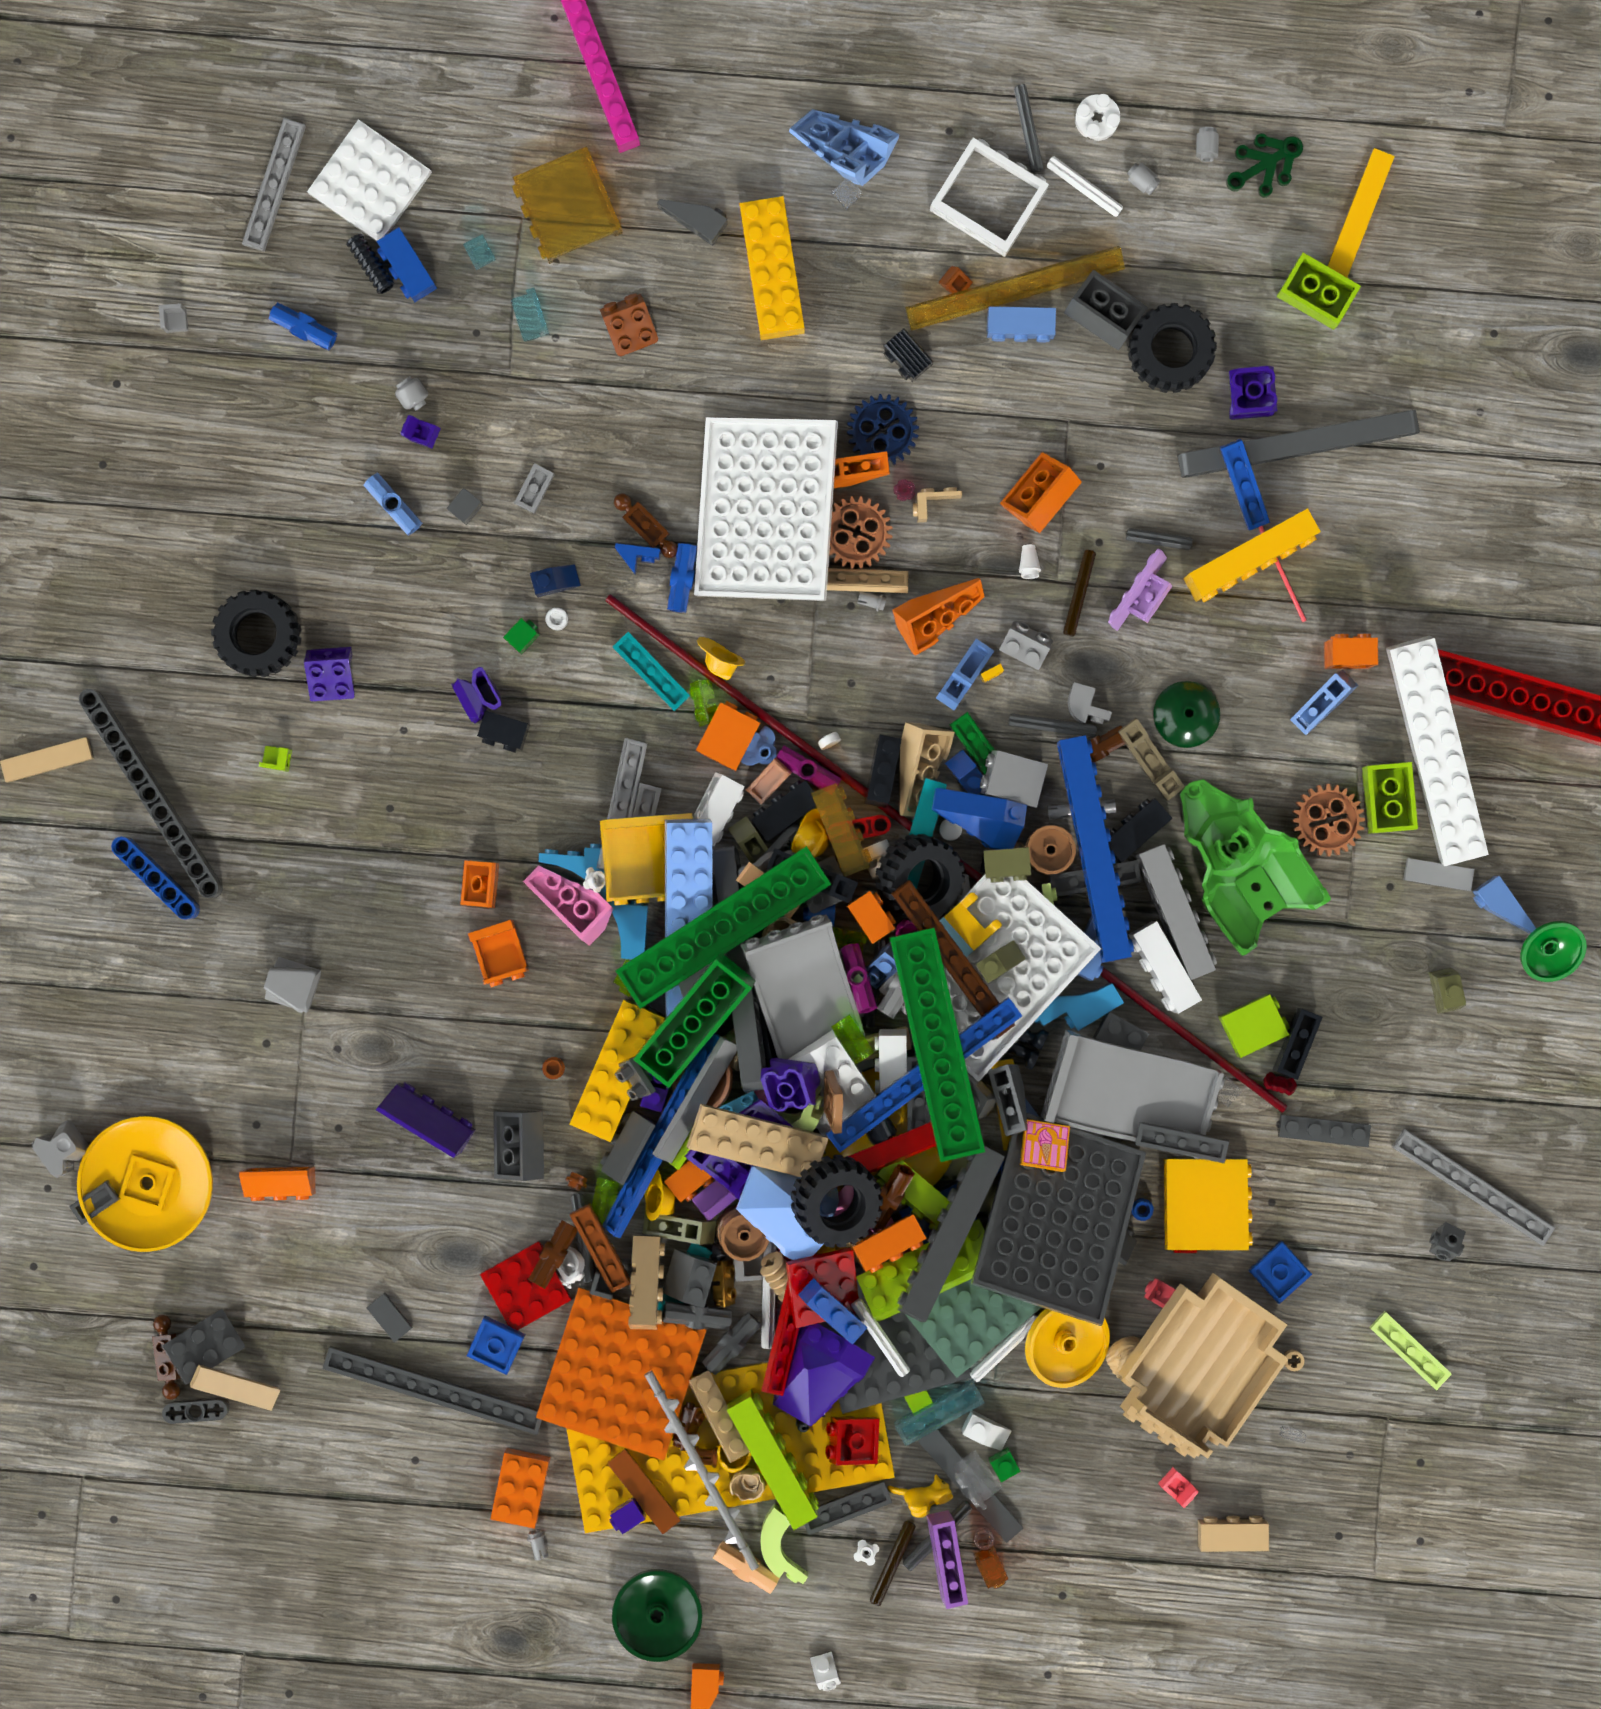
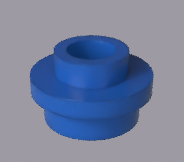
M1139 1198L1134 1201L1131 1213L1137 1220L1146 1221L1153 1215L1154 1207L1149 1200ZM1144 1205L1146 1207V1211L1144 1213H1139V1206Z

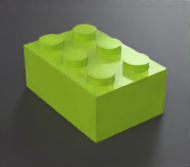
M1302 253L1276 297L1334 330L1341 322L1361 286L1309 255Z
M1412 762L1362 767L1368 834L1417 830L1418 823Z

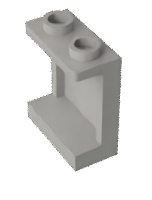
M992 750L986 759L985 765L988 767L986 775H983L980 782L981 794L1037 808L1048 764L999 750Z

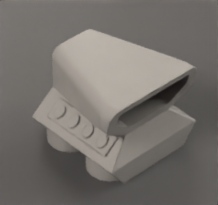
M278 957L266 978L264 985L266 990L265 999L293 1008L297 1012L307 1013L311 1007L321 977V970Z
M70 1120L63 1122L54 1135L47 1134L36 1137L35 1141L31 1143L32 1149L55 1178L65 1176L67 1173L74 1171V1161H81L89 1147L86 1140Z

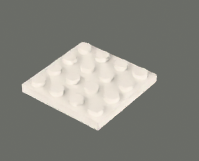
M358 119L307 192L377 242V240L389 234L432 171Z

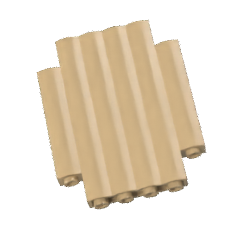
M1214 1273L1211 1274L1198 1295L1180 1283L1118 1372L1123 1377L1121 1381L1132 1388L1120 1405L1125 1411L1123 1415L1133 1423L1135 1420L1141 1422L1140 1427L1148 1433L1152 1434L1154 1431L1159 1434L1157 1438L1166 1445H1169L1170 1442L1176 1446L1174 1449L1184 1457L1188 1454L1195 1459L1196 1456L1199 1457L1201 1454L1208 1459L1213 1451L1205 1444L1207 1440L1216 1446L1221 1443L1228 1447L1289 1358L1272 1347L1287 1324Z

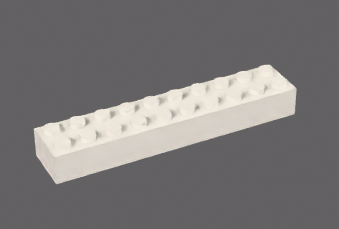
M1426 636L1386 647L1440 863L1443 866H1448L1489 855L1435 638Z

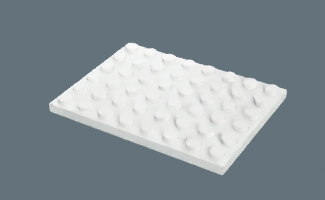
M706 417L695 596L826 601L838 421Z
M984 875L963 897L964 899L972 892L977 895L978 899L967 909L984 928L996 919L1002 923V927L974 950L967 959L999 1003L1009 997L1022 1014V1017L1014 1022V1027L998 1039L994 1037L965 1059L967 1072L978 1082L1101 950L1093 940L1027 880L1013 881V877L1004 878V882L991 883V880L986 879ZM1014 940L1026 960L988 984L975 964ZM944 967L958 1033H960L981 1016ZM897 972L879 989L884 995L889 991V986ZM903 1004L900 1010L906 1014L905 1005Z

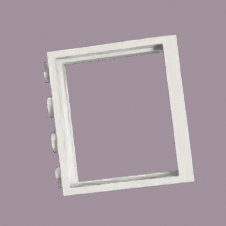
M972 138L933 200L930 211L1005 257L1044 196L1049 184L1046 183V179L1041 175H1033L1028 172L1027 167L1022 163L1016 162L1015 164L1009 160L1008 155L1000 150L996 152L991 149L990 145L983 139L977 140ZM974 150L1038 189L1006 241L942 202Z

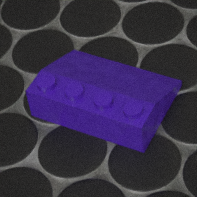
M406 1082L396 1084L377 1107L376 1111L453 1158L462 1153L476 1130L472 1128V1122L463 1117L459 1120L453 1116L454 1112L446 1106L438 1107L433 1104L435 1102L433 1098L426 1094L420 1096L414 1092L416 1088Z

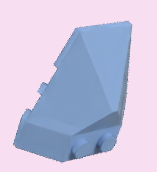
M814 109L790 128L789 132L836 170L842 177L861 186L867 183L885 166L899 139L898 133L880 125L873 124V128L859 125V120L853 119L851 123L839 120V115Z
M752 1166L736 1209L755 1228H758L766 1236V1239L773 1242L785 1257L796 1260L813 1256L823 1244H818L812 1237L810 1238L796 1221L795 1214L791 1209V1204L793 1203L791 1192L796 1191L793 1185L796 1179L800 1180L801 1177ZM837 1187L831 1189L822 1199L820 1216H834L839 1203Z

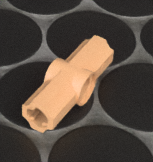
M725 1541L721 1542L713 1556V1559L731 1569L738 1578L745 1582H752L770 1594L780 1579L769 1568L762 1565L761 1561L756 1557L755 1559L759 1567L752 1571L742 1552H739L738 1549Z

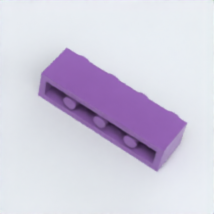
M949 1510L927 1515L941 1600L946 1609L967 1605L968 1599L955 1521Z

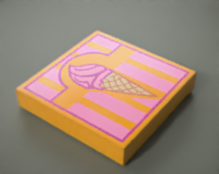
M1027 1119L1028 1130L1023 1131L1020 1165L1065 1172L1070 1126Z

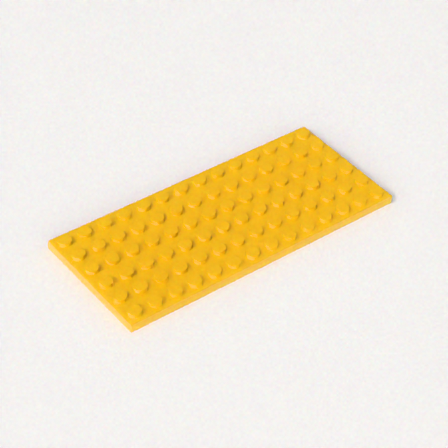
M768 1362L724 1369L716 1375L710 1372L726 1404L751 1389L754 1394L758 1393L764 1403L763 1411L765 1414L769 1412L775 1423L774 1431L776 1434L780 1432L786 1443L785 1450L787 1454L791 1452L797 1462L796 1470L798 1474L800 1472L804 1474L808 1482L807 1490L809 1493L895 1478L881 1403L842 1414L838 1399L832 1405V1408L825 1413V1417H821L814 1425L809 1426L808 1431L800 1432L796 1426L797 1418L773 1405L774 1394L761 1391ZM700 1374L692 1375L691 1379L699 1376ZM689 1385L683 1405L691 1402L695 1404V1407H701ZM682 1405V1408H681V1411H680V1414H679V1417H678V1418H680V1415H681V1412H682V1409H683V1405ZM705 1416L703 1423L698 1428L699 1440L695 1446H699V1449H714V1447H719L720 1443ZM831 1417L879 1418L878 1464L834 1465L830 1463L826 1457L825 1450L826 1446L830 1445V1436L827 1435L826 1426L828 1422H831ZM567 1429L585 1533L613 1529L609 1520L611 1519V1511L633 1496L607 1462L625 1448ZM672 1439L664 1461L627 1449L678 1516L718 1510L717 1507L705 1505V1501L710 1494L697 1470H686L684 1468L689 1456L686 1451H681L680 1448L673 1446L674 1441ZM751 1455V1460L748 1467L754 1468L761 1473L759 1467L757 1466L754 1458ZM718 1457L716 1468H713L712 1465H704L708 1472L719 1473L720 1477L716 1481L715 1486L727 1507L776 1499L764 1478L765 1490L761 1497L755 1500L741 1501L737 1495H731L729 1484L735 1473H730L723 1469L718 1461ZM646 1514V1519L641 1523L652 1522V1520Z

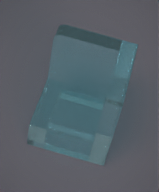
M483 234L463 244L476 270L496 260Z

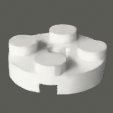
M1095 94L1085 98L1078 106L1075 116V124L1078 131L1084 137H1089L1096 141L1105 140L1112 136L1120 122L1119 108L1106 94ZM1095 112L1103 115L1101 118L1102 122L1099 123L1097 120H1092Z

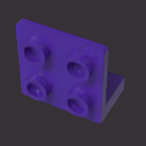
M351 647L311 649L306 651L304 667L310 701L353 699L355 697L350 666L352 659Z

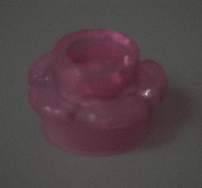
M902 479L894 486V494L897 495V499L900 501L911 500L915 495V485L911 481Z

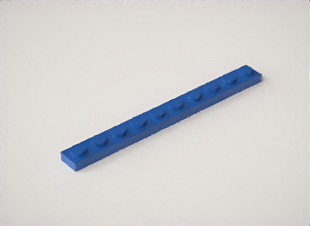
M1009 997L959 1033L964 1060L1022 1017V1014ZM918 1065L842 1121V1133L834 1134L832 1130L825 1133L839 1152H842L924 1090Z
M717 1033L712 1035L688 1064L602 1226L614 1237L621 1238L659 1168L662 1159L655 1157L652 1153L719 1040L720 1036Z

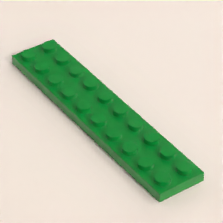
M806 846L615 971L641 1009L713 962L720 952L723 954L727 953L830 886L831 883Z
M935 928L890 937L940 1162L985 1152Z

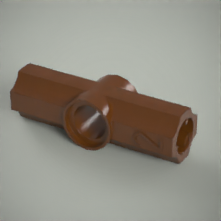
M1121 725L1102 736L1098 735L1090 740L1093 753L1090 754L1091 762H1097L1110 755V752L1125 745L1118 732L1123 728Z
M898 1164L895 1167L890 1179L881 1189L880 1195L883 1197V1205L879 1207L882 1213L880 1218L876 1217L875 1221L877 1224L874 1227L875 1229L883 1230L886 1227L892 1213L897 1210L904 1198V1192L915 1175L912 1169L905 1164Z
M561 1220L551 1240H548L539 1255L540 1259L528 1280L544 1289L548 1286L554 1272L563 1263L568 1253L567 1249L578 1232L576 1227Z

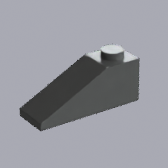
M659 199L657 202L658 209L712 246L728 225V221L725 218L726 214L718 208L712 209L709 206Z
M1007 1064L989 1070L1005 1135L1010 1136L1028 1130L1025 1091L1019 1066Z

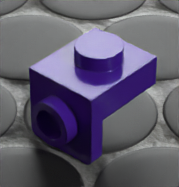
M408 415L403 424L401 436L411 442L432 449L441 428Z

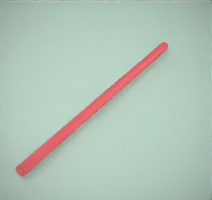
M1263 526L1258 527L1261 534L1265 532ZM1278 560L1275 563L1302 622L1306 621L1304 613Z

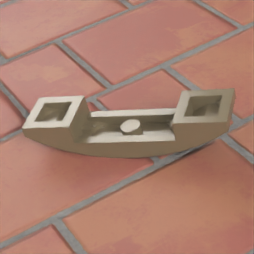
M1134 718L1118 731L1133 757L1167 801L1185 788L1176 773L1170 769L1148 737V733L1137 718Z

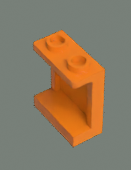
M726 701L725 704L720 702L696 751L736 771L760 723L756 721L757 716L747 711L745 714L736 711L738 708L736 705Z
M513 920L468 933L480 965L484 985L490 983V986L494 987L504 984L503 979L511 977L512 981L525 977L524 972L529 971Z

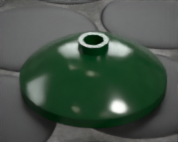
M1181 681L1168 686L1158 696L1153 709V721L1158 733L1165 741L1177 747L1192 748L1205 743L1214 735L1220 722V707L1216 697L1207 687L1193 681ZM1187 709H1190L1192 711V717H1187L1185 715V711Z

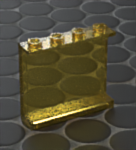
M587 146L513 177L515 182L512 185L516 198H522L524 205L520 206L525 219L530 217L533 225L529 226L533 238L539 239L541 246H538V250L542 259L547 258L549 264L552 263L554 258L606 236L623 234L621 225Z

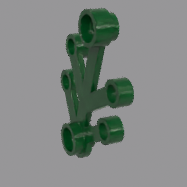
M1263 133L1258 134L1254 139L1255 147L1262 149L1268 146L1279 149L1274 154L1249 149L1245 145L1238 146L1235 151V156L1238 160L1249 158L1260 162L1242 173L1232 172L1226 180L1228 189L1234 192L1241 190L1247 180L1266 169L1263 184L1259 187L1258 193L1263 198L1269 197L1273 191L1272 181L1276 164L1283 158H1285L1283 170L1278 175L1277 182L1280 186H1287L1292 179L1290 173L1293 161L1303 151V143L1299 138L1290 136L1283 141L1267 137ZM1263 138L1265 143L1259 144L1257 139ZM1289 145L1295 147L1294 152L1288 150ZM1238 150H1245L1246 155L1241 156ZM1282 175L1287 176V182L1281 180ZM1231 180H1237L1239 185L1233 186ZM1262 187H1267L1269 193H1263Z

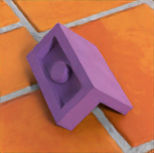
M715 1180L692 1198V1202L706 1220L709 1221L737 1198Z

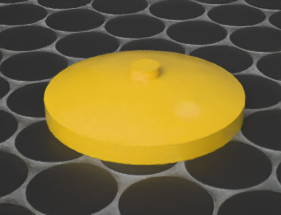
M1045 1309L1035 1319L1027 1334L1025 1355L1029 1368L1042 1382L1052 1387L1068 1388L1083 1383L1100 1368L1106 1357L1110 1342L1108 1324L1105 1318L1103 1325L1098 1326Z

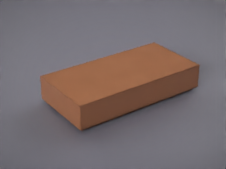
M775 758L750 784L746 791L763 805L792 772Z

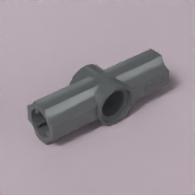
M665 1301L662 1307L663 1322L684 1324L686 1327L699 1330L705 1327L728 1330L731 1326L732 1311L730 1309L709 1307L707 1304H705L704 1308L691 1304Z
M747 1312L732 1329L730 1328L719 1339L715 1348L702 1360V1363L709 1371L716 1375L731 1358L734 1359L747 1345L746 1342L757 1332L762 1324L752 1314Z

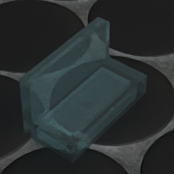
M535 288L527 289L526 295L511 299L524 342L549 335Z

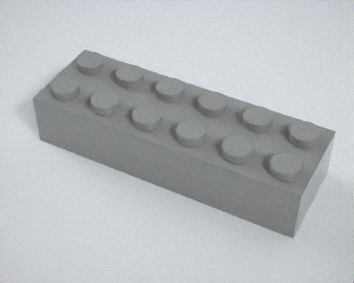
M1165 844L1158 845L1134 855L1135 859L1138 860L1139 869L1170 945L1190 980L1215 971L1216 958L1213 952H1209L1206 944L1209 943L1204 931H1200L1197 925L1200 922L1196 910H1191L1188 903L1191 902V897L1188 890L1182 888L1180 881L1183 878L1178 868L1175 869L1172 860H1174V856L1170 847L1166 848Z

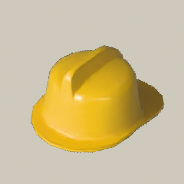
M699 637L697 639L698 645L706 652L705 662L707 668L714 675L729 680L737 666L745 664V660L742 657L730 652L716 641L706 637Z
M815 808L806 813L792 841V852L796 853L807 846L814 858L823 854L828 846L826 833L829 826L828 816L824 810Z
M657 1169L644 1194L646 1215L650 1221L656 1220L659 1215H672L674 1213L675 1195L665 1183H662L661 1174Z

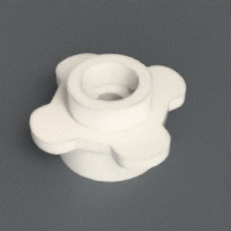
M589 867L586 870L587 875L583 882L584 888L593 889L595 893H598L605 885V875L602 871H595L592 867Z
M860 1540L857 1552L854 1553V1559L857 1562H866L869 1566L875 1563V1555L879 1552V1546L865 1540Z

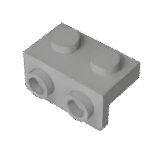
M1013 621L999 650L1039 670L1052 646L1053 640L1046 633L1036 632L1024 622Z

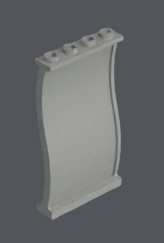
M827 915L813 916L809 921L793 923L787 929L771 931L767 936L751 938L741 945L750 976L756 980L753 986L777 1058L789 1059L831 1030L834 1031L840 1042L865 1037L861 1019L835 941L832 922ZM873 1059L855 1063L860 1071L875 1066Z
M1066 1030L1041 1116L1048 1122H1056L1081 1130L1131 1141L1136 1140L1139 1122L1206 1135V1132H1209L1211 1129V1115L1218 1106L1217 1095L1219 1089L1221 1090L1224 1086L1225 1077L1224 1073L1217 1068L1213 1069L1165 1055L1104 1042Z

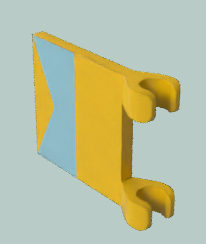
M973 892L968 894L940 920L966 958L1002 927V923L996 919L984 928L968 911L967 908L978 899L977 895Z

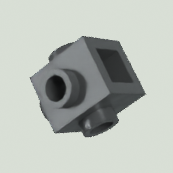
M1447 1222L1443 1223L1430 1237L1429 1243H1431L1429 1252L1435 1254L1438 1259L1443 1261H1451L1456 1256L1459 1257L1464 1249L1462 1242L1466 1231Z

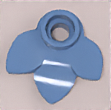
M764 726L759 733L755 732L740 762L749 766L757 763L769 765L777 757V750L774 747L776 737L769 727ZM764 750L769 751V754L766 757L762 756V752Z

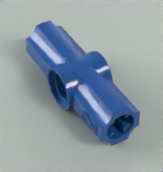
M278 302L270 311L269 320L289 330L294 336L304 341L309 340L328 351L333 347L338 334L317 323L312 317L302 312L297 313Z
M678 543L675 566L672 567L670 577L671 590L667 610L679 613L687 612L690 590H692L695 576L694 564L697 546Z

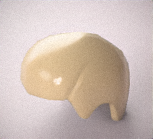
M749 1467L741 1472H736L729 1484L731 1495H737L741 1501L755 1500L761 1497L765 1490L763 1475L758 1470Z

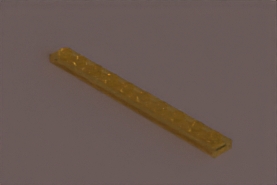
M1112 247L905 307L911 331L982 311L988 309V307L999 306L1085 281L1092 270H1095L1102 276L1124 270L1125 266L1121 247Z

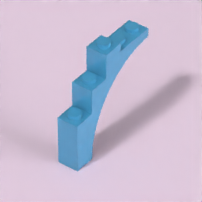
M590 844V848L585 847L584 856H580L581 852L567 851V855H559L558 850L545 849V853H539L538 862L560 866L576 873L583 879H585L587 875L586 870L589 867L604 873V870L597 869L602 844ZM604 885L599 893L607 901L606 886ZM609 901L608 903L613 907L612 913L620 935L621 958L633 959L646 950L649 906H644V903L636 904V901H631L630 905H614V901Z
M1109 983L1095 991L1084 994L1057 996L1034 1022L1036 1024L1040 1022L1044 1026L1066 1013L1067 1016L1064 1019L1070 1029L1075 1028L1079 1031L1124 1002L1114 985Z

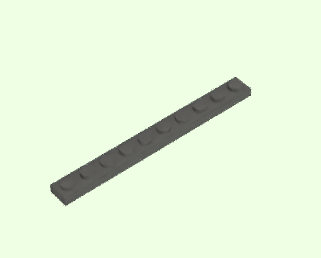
M329 1347L323 1365L324 1370L538 1435L542 1420L536 1418L537 1409L336 1347Z

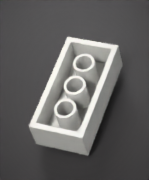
M1151 921L1128 934L1130 939H1132L1134 952L1139 953L1142 958L1139 960L1145 972H1150L1153 977L1150 981L1154 989L1159 992L1161 991L1164 996L1161 1001L1167 1011L1170 1010L1179 1014L1202 1001L1157 921Z

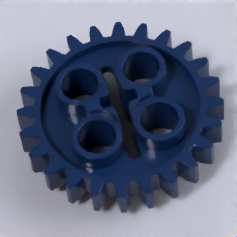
M879 394L876 401L873 396H870V403L862 400L863 408L855 406L858 414H850V418L854 422H847V426L853 428V430L847 431L848 436H853L848 443L856 444L852 450L853 453L860 451L859 455L887 451L888 461H891L893 465H896V458L903 462V453L910 456L911 451L908 447L915 448L916 446L911 440L918 439L919 436L913 433L919 430V426L913 425L917 421V417H910L913 409L906 411L907 402L899 405V397L893 402L891 401L890 394H888L886 400H883L881 394ZM887 410L892 414V417L889 420H883L879 415L880 412ZM894 420H900L898 423L890 426L887 429L886 435H884V433H880L869 443L866 442V439L876 435L879 432L880 426L884 429L888 425H890ZM864 423H870L874 429L872 432L866 433L862 431L861 426ZM894 429H902L905 435L900 439L895 438L892 434ZM882 441L885 443L886 449L877 451L874 448V443Z

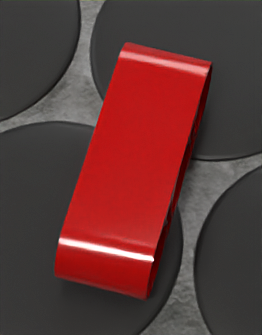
M875 815L834 823L828 827L827 837L830 842L839 844L881 836L890 830L891 822L887 816ZM877 819L886 821L887 827L884 831H877L875 829L874 823ZM861 823L865 827L863 835L857 836L853 833L852 827L854 824ZM834 827H838L843 831V836L839 840H835L830 836V831Z

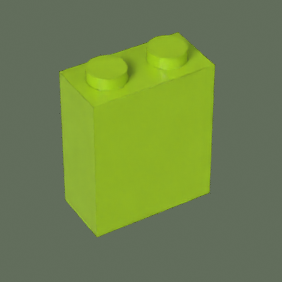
M1265 994L1218 1016L1237 1057L1242 1058L1289 1036L1287 1031L1290 1029L1285 1017L1281 1018L1278 1012L1280 1005L1275 996L1271 997L1270 994Z

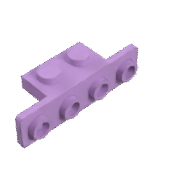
M1157 549L1155 553L1149 556L1145 568L1137 574L1130 590L1124 593L1119 606L1111 612L1108 623L1116 631L1119 630L1130 613L1148 623L1172 588L1171 583L1156 575L1167 559L1162 550Z

